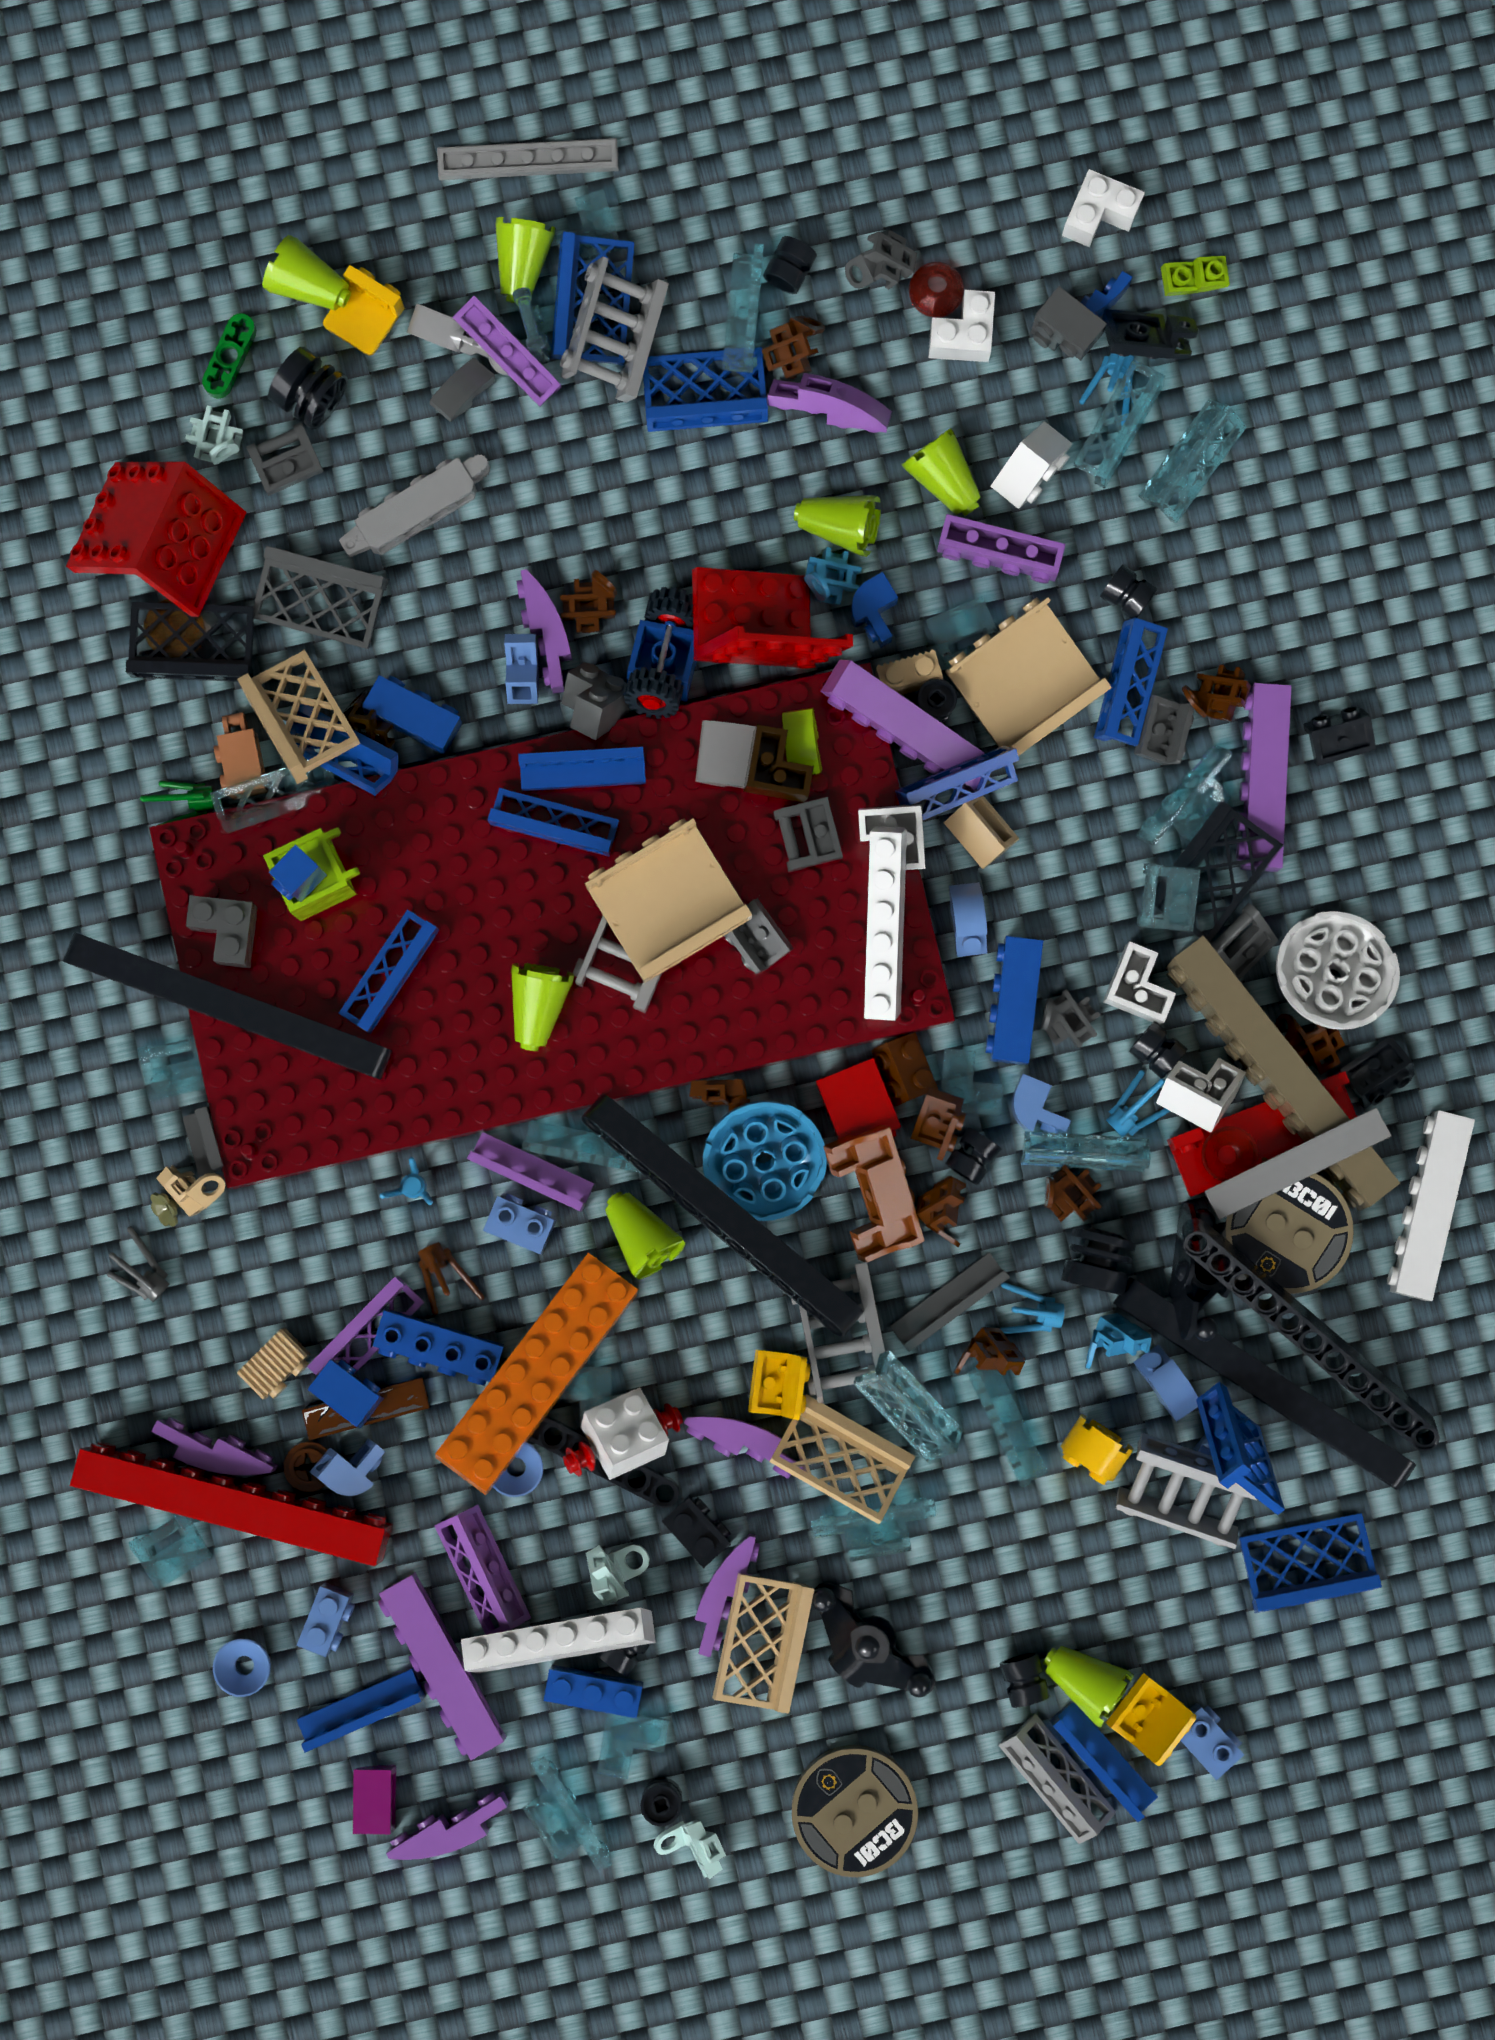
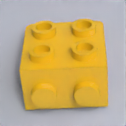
M349 265L343 276L349 283L350 299L344 308L330 309L323 320V325L331 333L366 355L371 356L375 354L405 308L400 297L401 293L395 287L388 283H385L383 286L375 281V276L365 268L360 267L358 270Z
M756 1349L748 1412L777 1415L799 1420L800 1415L806 1409V1395H803L804 1383L808 1382L810 1377V1364L807 1363V1357Z
M1143 1673L1106 1721V1724L1132 1743L1154 1764L1160 1766L1171 1756L1174 1748L1183 1736L1189 1732L1196 1720V1714L1161 1685Z

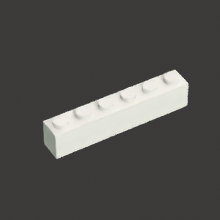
M875 826L870 831L864 1019L895 1021L901 1013L907 828Z
M1440 1110L1432 1112L1431 1116H1427L1425 1119L1423 1134L1427 1135L1424 1146L1419 1147L1416 1156V1164H1419L1417 1176L1412 1177L1409 1185V1194H1412L1410 1206L1405 1207L1402 1215V1224H1405L1403 1236H1399L1395 1244L1394 1253L1398 1255L1396 1266H1392L1388 1274L1387 1284L1391 1285L1389 1292L1424 1301H1433L1475 1119Z
M644 1608L623 1610L461 1639L464 1671L483 1673L656 1643L652 1611Z

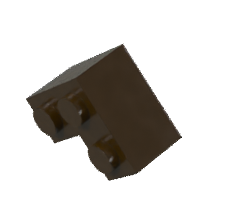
M757 724L753 731L743 792L802 803L807 800L814 766L783 761L788 730Z

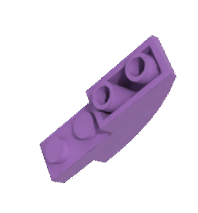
M804 373L801 383L773 379L768 393L767 406H774L782 410H803L811 414L824 413L827 414L828 425H835L843 429L856 428L872 433H886L891 419L892 411L870 395L845 383L819 375Z
M527 569L521 570L522 580H517L516 582L519 599L525 598L526 609L521 610L524 628H529L531 634H536V636L543 635V637L538 638L540 656L546 655L548 667L542 668L545 686L551 685L553 694L564 692L561 662L571 661L572 655L563 623L544 588Z
M699 1415L687 1416L684 1424L689 1426L686 1432L701 1441L704 1437L715 1442L713 1448L727 1457L731 1453L737 1456L744 1445L748 1448L746 1454L761 1463L764 1458L770 1461L782 1437L767 1429L734 1418ZM783 1452L779 1456L790 1463L797 1462ZM776 1465L773 1467V1470L783 1477L789 1479L791 1476L790 1473Z
M168 1417L167 1420H157L151 1431L178 1445L173 1458L203 1470L230 1475H259L274 1472L278 1467L277 1464L271 1462L273 1459L271 1455L259 1449L255 1453L244 1447L246 1442L233 1435H229L228 1438L220 1437L215 1445H212V1438L198 1431L194 1435L184 1430L185 1424L172 1417Z
M754 1534L746 1536L728 1553L714 1572L703 1593L695 1616V1620L706 1623L698 1653L700 1655L711 1657L712 1650L719 1651L723 1632L718 1631L720 1620H727L732 1603L727 1601L726 1598L727 1596L733 1597L738 1573L751 1575L747 1573L749 1562H756L760 1544L755 1543L756 1535ZM745 1582L743 1592H748L750 1582Z
M492 1791L477 1801L479 1806L471 1812H468L467 1808L451 1817L452 1824H449L444 1814L436 1819L432 1814L417 1824L419 1829L414 1833L408 1835L405 1831L390 1841L392 1846L388 1849L386 1855L389 1859L398 1860L424 1859L440 1856L470 1845L488 1834L490 1829L485 1821L507 1808L510 1801L504 1791L497 1795Z

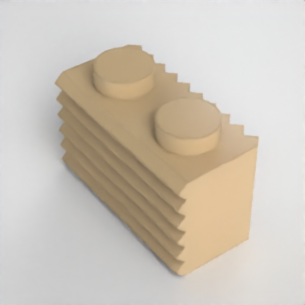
M932 649L930 653L925 651L924 655L919 653L918 656L913 655L912 658L908 656L906 659L901 658L900 661L896 659L894 663L890 661L889 664L884 663L883 666L878 664L875 672L877 679L900 695L918 691L930 679L943 678L936 652Z
M282 1328L237 1374L262 1399H267L269 1396L275 1399L287 1387L284 1381L291 1374L297 1377L309 1365L306 1359L311 1354L286 1328Z

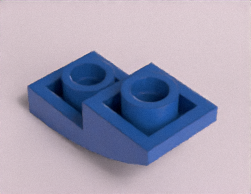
M1122 271L1117 279L1112 277L1102 293L1095 289L1091 297L1085 295L1080 303L1098 317L1102 316L1104 309H1110L1123 296L1130 286L1132 276Z

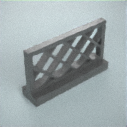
M266 546L263 557L265 562L254 602V619L354 646L370 648L383 593L387 589L389 579ZM272 567L283 569L289 580L275 589L269 580ZM289 571L298 573L299 575L292 578ZM305 576H310L318 589L303 597L295 582ZM318 579L328 581V583L322 586ZM333 584H339L342 586L347 597L332 604L325 589ZM292 585L299 600L285 608L277 593ZM268 586L270 592L265 594L266 587ZM347 587L358 590L351 594ZM364 591L375 594L372 607L361 612L354 597ZM321 592L329 607L314 616L306 600ZM274 596L281 611L272 616L260 614L263 601ZM350 600L358 615L343 623L335 608ZM302 603L310 619L297 624L293 622L288 611ZM332 611L340 626L330 632L323 631L317 619ZM370 613V617L367 622L364 616ZM284 614L287 621L278 619V617ZM361 619L366 628L363 641L352 639L346 628ZM313 622L317 629L308 627L307 625ZM343 630L345 636L337 635L336 633Z

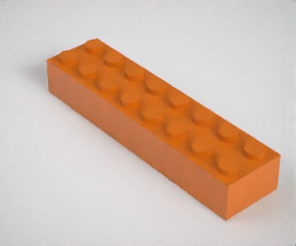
M588 1252L435 1453L436 1459L484 1495H487L635 1299L638 1289Z

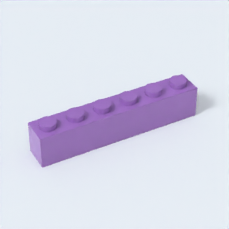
M839 660L820 691L829 697L827 702L842 711L844 708L853 714L851 718L864 727L870 725L876 729L877 737L887 743L892 744V742H895L901 746L900 752L913 760H916V758L920 759L925 763L924 769L932 774L939 773L985 754L851 660ZM981 777L965 782L962 789L976 790Z
M1254 683L1250 688L1244 710H1249L1248 722H1244L1242 739L1247 740V752H1242L1241 770H1245L1246 774L1245 782H1241L1239 799L1244 801V813L1239 814L1283 844L1281 850L1265 870L1278 872L1283 868L1292 685ZM1238 822V831H1243L1242 838H1246L1245 826ZM1249 829L1250 837L1258 836ZM1265 840L1252 841L1253 858L1267 856L1274 846ZM1247 842L1237 844L1236 860L1250 859ZM1262 862L1254 863L1255 871ZM1251 864L1241 865V870H1251Z
M416 1572L380 1592L381 1600L378 1601L384 1615L386 1617L391 1616L397 1627L393 1628L398 1641L401 1645L406 1643L412 1653L409 1656V1660L417 1673L420 1671L423 1673L427 1681L424 1683V1687L432 1700H438L442 1708L439 1711L442 1721L447 1728L452 1726L457 1735V1738L454 1740L460 1753L463 1756L467 1754L470 1760H473L503 1743L506 1739L504 1731L471 1672L464 1671L463 1657Z

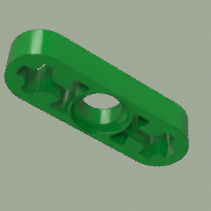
M235 314L229 319L202 379L203 387L208 395L213 398L221 399L230 393L255 339L256 326L253 320L246 314ZM243 323H246L248 332H241L238 341L242 344V347H240L237 343L233 342L236 341L238 336L235 327H241ZM227 349H234L238 353L237 359L230 364L224 363L221 360L222 353ZM219 365L225 370L221 376L224 385L223 387L217 386L214 390L210 382L211 380H218L221 372L216 367Z

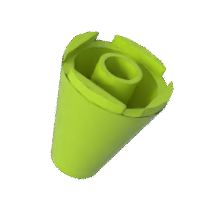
M497 217L495 226L500 294L506 296V302L524 304V299H531L555 237L556 228L551 226L547 231L545 230L546 224L519 218H511V223H503L504 217Z
M291 235L286 236L274 251L279 254L274 263L269 261L263 277V288L269 293L331 310H337L339 307L344 308L351 296V291L348 290L349 283L298 238Z
M950 428L901 465L955 515L962 512L964 516H967L979 507L977 500L981 496L956 435Z
M875 495L804 498L801 503L796 504L794 521H798L799 528L859 556L867 557L871 551L866 550L868 543H875L880 523L881 510L875 509V502H881L880 498Z
M518 963L512 964L515 1041L521 1043L520 1048L538 1051L539 1046H546L573 983V973L567 971V975L564 977L559 975L560 969L525 963L524 969H519Z
M618 1192L607 1200L606 1215L630 1272L637 1280L647 1278L661 1270V1263L667 1258L670 1261L674 1260L686 1244L682 1237L631 1193L623 1194Z
M1062 1645L1058 1650L1053 1647L1043 1662L1047 1666L1045 1673L1100 1728L1104 1725V1720L1101 1717L1104 1716L1107 1719L1110 1717L1127 1690L1125 1688L1127 1682L1124 1680L1127 1679L1131 1682L1134 1674L1126 1669Z

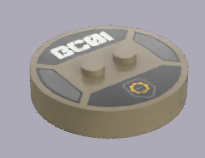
M1318 1173L1227 1216L1225 1225L1226 1240L1290 1294L1311 1291L1331 1280L1345 1264L1351 1251L1354 1235L1353 1220L1346 1200L1334 1184Z
M845 1745L822 1753L805 1768L794 1789L792 1797V1823L797 1840L812 1861L833 1874L845 1877H865L882 1872L903 1856L911 1844L917 1828V1799L908 1775L893 1758L872 1747Z

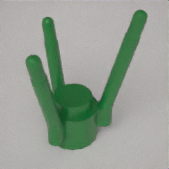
M159 781V786L190 791L183 794L145 795L140 797L142 802L188 800L189 809L196 810L161 824L208 814V810H215L213 786H206L205 783L191 784Z

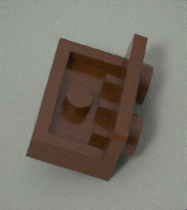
M916 1032L872 1049L874 1061L894 1106L926 1095L929 1087L938 1090Z
M929 1087L910 1139L939 1148L937 1160L943 1161L946 1151L953 1152L958 1135L954 1134V1130L961 1131L966 1116V1113L961 1111L964 1099Z

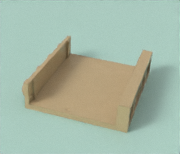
M1037 597L1022 607L1025 613L1017 619L1013 615L997 625L1000 629L999 632L992 637L988 633L983 635L973 643L976 647L967 655L964 651L957 654L948 661L951 667L945 670V673L998 748L1002 746L1016 748L1018 756L1112 688L1106 678L1099 679L1047 605L1051 601L1049 597L1041 601Z
M685 819L679 820L669 827L670 833L661 838L658 835L649 838L642 843L643 849L635 854H632L631 851L622 854L615 859V866L608 870H605L604 867L599 868L588 876L590 881L585 883L587 890L644 983L752 919V913L747 905H744L697 829L694 819L688 822Z

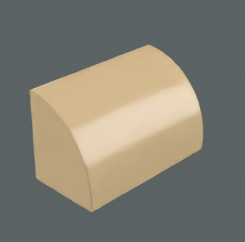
M984 796L964 803L944 822L982 869L990 865L1019 840V837Z

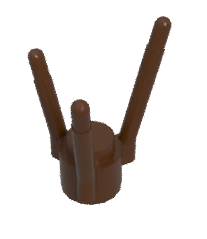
M437 1242L418 1252L421 1260L418 1264L423 1273L433 1315L438 1314V1308L430 1273H435L444 1295L449 1296L450 1291L441 1271L448 1266L446 1261L450 1263L472 1292L480 1300H484L485 1296L454 1259L449 1247L443 1249L441 1243Z

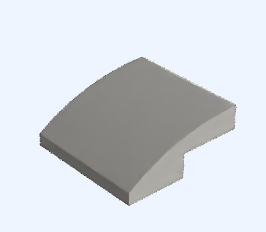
M702 721L695 782L744 789L753 731L756 726L720 721Z

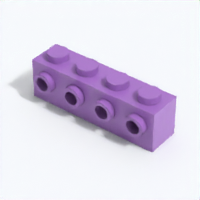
M946 514L937 552L943 553L942 556L949 560L959 561L960 558L971 560L973 565L980 568H989L991 565L1002 568L1001 571L1008 575L1019 576V573L1030 575L1031 579L1036 582L1049 583V580L1054 582L1056 580L1066 544Z

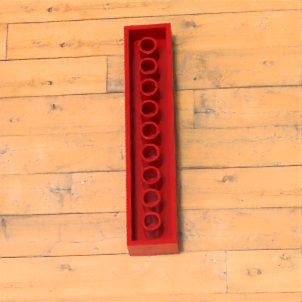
M105 1442L91 1443L89 1447L79 1450L70 1482L72 1487L371 1566H377L384 1559L393 1525L386 1522L387 1517L374 1513H368V1516L356 1515L355 1508L338 1505V1508L326 1507V1501L313 1497H308V1500L296 1499V1493L283 1489H278L277 1492L265 1491L266 1485L252 1481H248L247 1484L235 1483L236 1477L218 1473L217 1476L205 1475L206 1470L188 1465L187 1468L175 1467L176 1462L170 1459L160 1457L157 1460L145 1459V1453L135 1450L117 1452L115 1451V1445Z

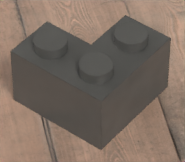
M1058 286L1036 313L1031 334H1033V339L1043 348L1049 347L1055 351L1059 346L1067 356L1071 358L1075 356L1081 361L1102 336L1107 323Z
M586 662L569 671L561 704L574 710L570 727L597 740L609 732L618 720L629 718L630 708L629 704L625 703L624 698L627 683L622 678L612 676L600 670L596 665Z
M190 895L186 927L192 931L217 933L213 961L225 966L251 967L258 906L253 902Z

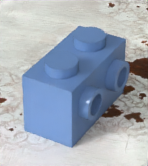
M508 1193L505 1198L497 1196L483 1231L543 1255L557 1221L550 1218L552 1212L535 1205L533 1210L523 1207L524 1200Z
M326 1582L322 1584L296 1646L323 1657H327L331 1651L336 1652L343 1637V1634L339 1632L343 1621H349L355 1604L351 1603L354 1594Z
M1196 1703L1190 1708L1196 1714V1720L1189 1732L1180 1741L1217 1781L1244 1756L1238 1748L1242 1742L1230 1729L1225 1733L1217 1725L1221 1719L1209 1706L1203 1709Z

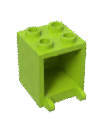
M319 828L263 855L271 870L296 844L327 874L302 902H299L295 897L289 901L282 895L290 913L299 921H303L357 895L350 879L358 876L360 871L358 867L348 871L345 870L331 839L341 834L339 828H334L326 833Z

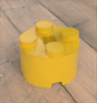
M1083 1414L1080 1415L1060 1445L1063 1449L1062 1453L1064 1455L1062 1458L1077 1468L1082 1464L1089 1469V1476L1102 1485H1105L1108 1480L1114 1481L1134 1449L1129 1444L1126 1448H1123V1445L1119 1443L1122 1438L1092 1419L1089 1424L1086 1423V1416Z

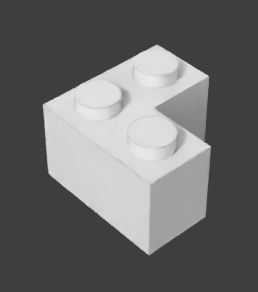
M1089 169L1065 223L1062 236L1090 247L1101 221L1129 232L1145 192Z
M965 290L961 319L932 317L928 358L989 362L992 346L995 292Z
M1044 421L1019 444L990 487L1018 509L1027 501L1032 504L1043 490L1039 487L1042 481L1048 482L1055 472L1060 471L1070 458L1066 453L1073 444Z
M922 804L859 808L860 842L870 841V831L875 826L907 828L906 870L925 869Z
M1128 942L1124 947L1103 1002L1148 1021H1155L1159 1025L1164 1023L1176 993L1147 982L1158 953L1133 942Z
M1220 1058L1217 1059L1207 1075L1178 1061L1167 1076L1156 1103L1197 1126L1212 1132L1235 1099L1246 1072Z

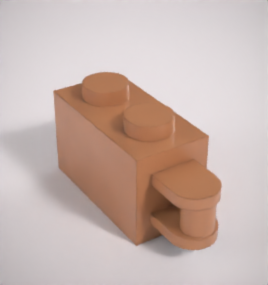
M244 712L222 716L225 734L216 736L218 745H214V754L217 763H222L224 774L220 775L223 793L228 792V796L233 800L269 793L258 734L253 728L248 729ZM240 725L241 731L231 732V727Z

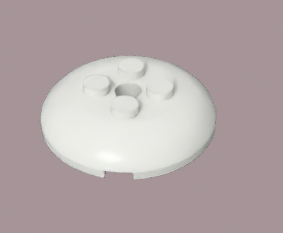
M1321 912L1302 922L1299 921L1286 934L1278 950L1276 974L1284 997L1301 1016L1326 1028L1354 1029L1376 1020L1388 1009L1394 1000L1400 980L1399 963L1396 953L1391 951L1385 941L1386 936L1367 920L1345 912ZM1330 969H1335L1336 971H1338L1341 975V978L1335 979V976L1331 974Z

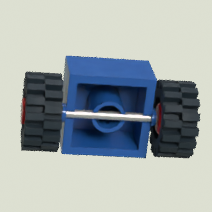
M661 587V591L655 589L653 593H650L644 616L645 620H640L627 670L625 703L629 704L631 710L637 709L636 713L641 715L644 712L646 717L650 718L651 715H655L657 719H661L662 715L665 718H670L671 715H676L680 701L687 702L697 662L694 661L693 594L687 595V591L683 589L681 592H678L675 587H671V590H668L667 587Z

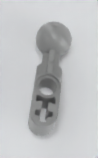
M416 304L407 333L458 353L462 352L470 356L474 354L489 358V362L496 372L508 375L451 316Z

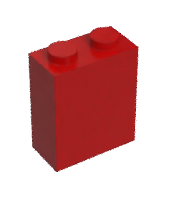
M874 1058L815 1082L838 1139L849 1134L857 1136L880 1125L890 1127L893 1138L897 1136L895 1130L900 1129L901 1125Z

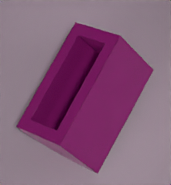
M375 1765L354 1769L353 1834L390 1835L396 1829V1765Z

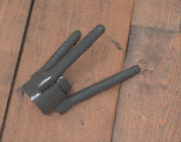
M130 1226L127 1228L129 1234L155 1272L152 1273L148 1270L142 1276L123 1259L111 1252L109 1257L138 1282L134 1284L112 1271H109L107 1276L136 1292L144 1300L148 1298L154 1302L170 1285L165 1280L168 1274L160 1268L134 1228Z

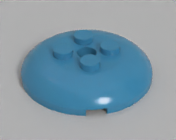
M754 1101L731 1110L713 1127L703 1150V1173L707 1179L758 1221L776 1220L797 1212L814 1197L813 1194L821 1181H823L826 1172L827 1158L823 1148L825 1144L814 1122L802 1111L782 1102ZM761 1152L772 1155L771 1159L765 1163L756 1161Z

